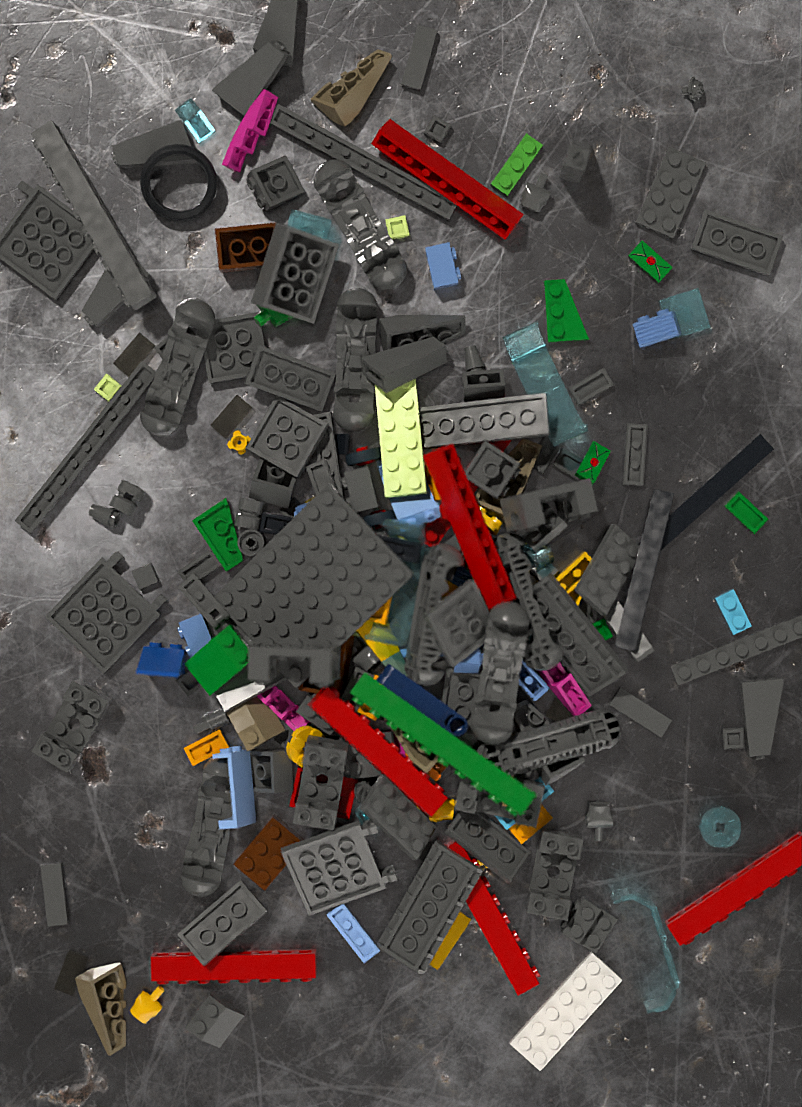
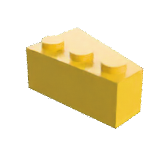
M585 551L555 577L577 606L582 597L574 589L592 559Z

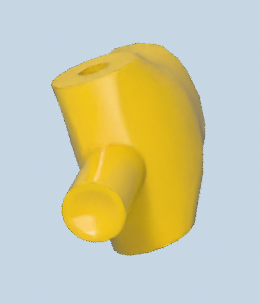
M448 798L432 817L429 816V820L432 822L453 820L454 799Z
M158 986L151 995L143 990L136 998L130 1013L140 1022L146 1024L162 1009L163 1006L157 999L165 991L164 988Z

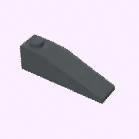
M396 315L380 318V339L383 351L430 337H435L438 341L445 344L465 334L466 317L464 315Z
M527 700L517 704L513 722L518 732L551 724ZM583 756L558 760L550 765L536 768V771L545 786L570 773L585 762Z

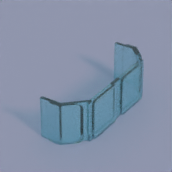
M538 322L531 323L502 338L527 395L547 394L550 429L548 438L553 447L588 432V426L583 423L545 346Z
M387 518L382 522V526H387L388 537L423 543L419 564L403 561L415 575L393 595L387 624L374 622L371 632L365 635V639L405 646L410 635L421 566L424 560L425 528L421 524Z
M629 887L618 890L617 893L610 895L614 904L633 899L651 910L671 978L660 997L645 1001L643 1005L647 1013H658L668 1010L676 995V988H679L678 984H680L670 949L666 944L667 939L658 909L651 899L648 900L644 895Z

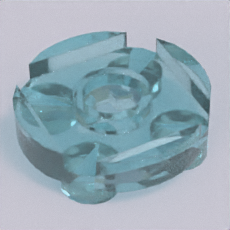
M717 806L704 813L699 823L701 836L709 845L726 848L732 846L739 839L741 821L738 815L731 809ZM718 822L720 824L723 822L725 823L724 832H716L715 829L717 828L716 824Z

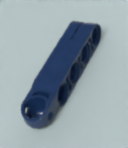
M389 663L376 679L380 684L450 734L461 736L467 731L468 723L464 717Z

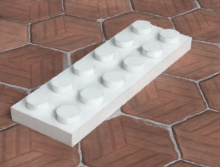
M591 951L512 1038L510 1045L541 1071L622 982V978Z

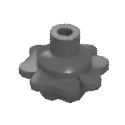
M691 77L688 86L682 87V94L689 95L694 103L704 93L702 82L696 80L695 77Z

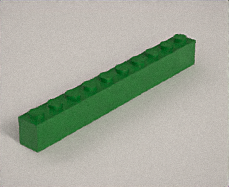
M365 672L350 692L354 696L352 698L354 702L361 707L363 704L370 707L369 712L378 719L380 716L388 720L386 724L395 731L399 728L405 732L403 737L412 743L415 740L419 742L421 750L428 755L433 752L438 756V762L445 767H448V765L454 767L456 775L463 780L466 777L472 780L471 785L480 792L483 789L490 793L488 797L497 804L501 801L507 805L505 810L515 817L517 814L522 816L536 796L535 793Z

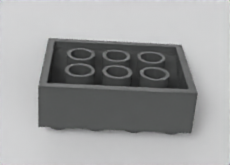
M276 223L251 303L314 324L340 244L288 225Z

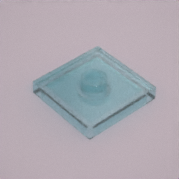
M699 288L658 301L661 310L669 309V312L675 311L682 335L670 340L710 328Z

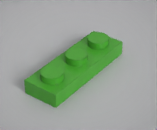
M526 133L492 181L491 186L508 197L543 145Z

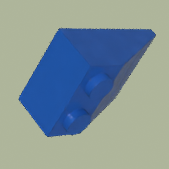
M150 642L149 645L143 647L136 674L179 677L185 673L186 649L182 648V644H170V647H162V643Z

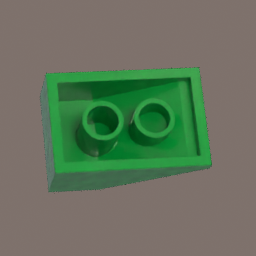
M229 625L185 662L184 665L208 695L211 696L248 666L249 645L234 626Z

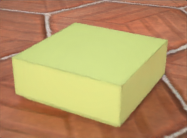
M405 215L385 219L388 234L393 240L410 236Z
M105 374L94 390L107 401H110L122 385L108 374Z

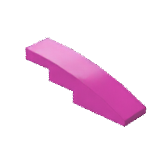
M264 89L258 95L239 124L229 144L222 163L223 166L234 172H241L246 154L253 155L259 135L266 136L278 100L276 95Z
M560 662L550 670H536L573 716L583 714L592 706L572 674L567 673Z
M278 685L257 696L293 731L299 727L311 724L310 721L296 712L299 706Z

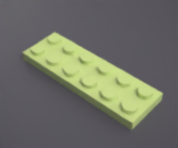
M416 378L388 393H385L375 385L385 498L427 494Z

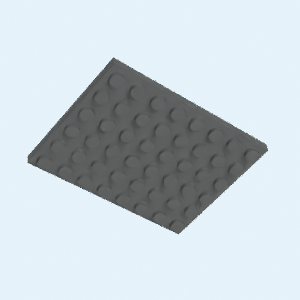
M328 483L214 597L255 644L289 643L342 646L415 573L379 537L342 495ZM296 657L280 660V672L295 688H298L310 677V658L306 661L296 660Z

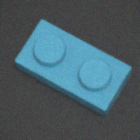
M734 589L714 598L732 635L752 626Z

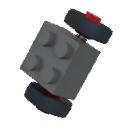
M368 446L357 448L356 452L346 455L345 459L348 466H363L360 469L344 472L345 477L341 478L344 490L349 491L350 497L346 498L347 502L357 513L371 509L375 510L368 516L362 517L371 527L375 526V529L387 527V523L396 521L397 518L394 510H379L381 507L378 506L369 469L371 466L368 465L373 463L374 460L381 459V448L368 449Z

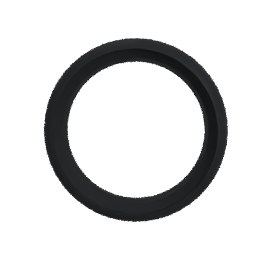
M173 144L158 149L147 159L141 172L140 186L144 200L155 213L169 220L187 221L200 216L209 208L216 195L217 177L212 163L202 152L188 145ZM171 155H185L197 161L205 171L207 191L204 198L195 207L183 211L172 210L160 204L154 197L150 186V176L155 165L163 158Z

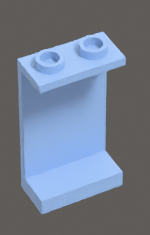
M382 460L376 461L379 475L384 485ZM427 481V494L389 498L401 530L412 529L419 524L432 522L436 518L441 517L438 503H435Z
M242 746L220 749V753L212 754L213 758H228L233 817L219 820V829L240 828L256 823L250 751L242 749Z

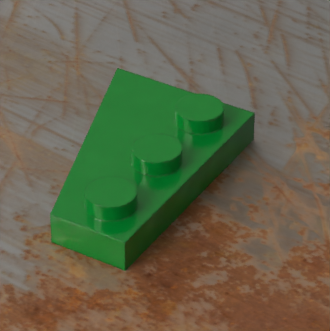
M565 279L544 280L548 343L589 340Z
M227 498L192 520L226 572L244 561L242 552L238 548V537Z

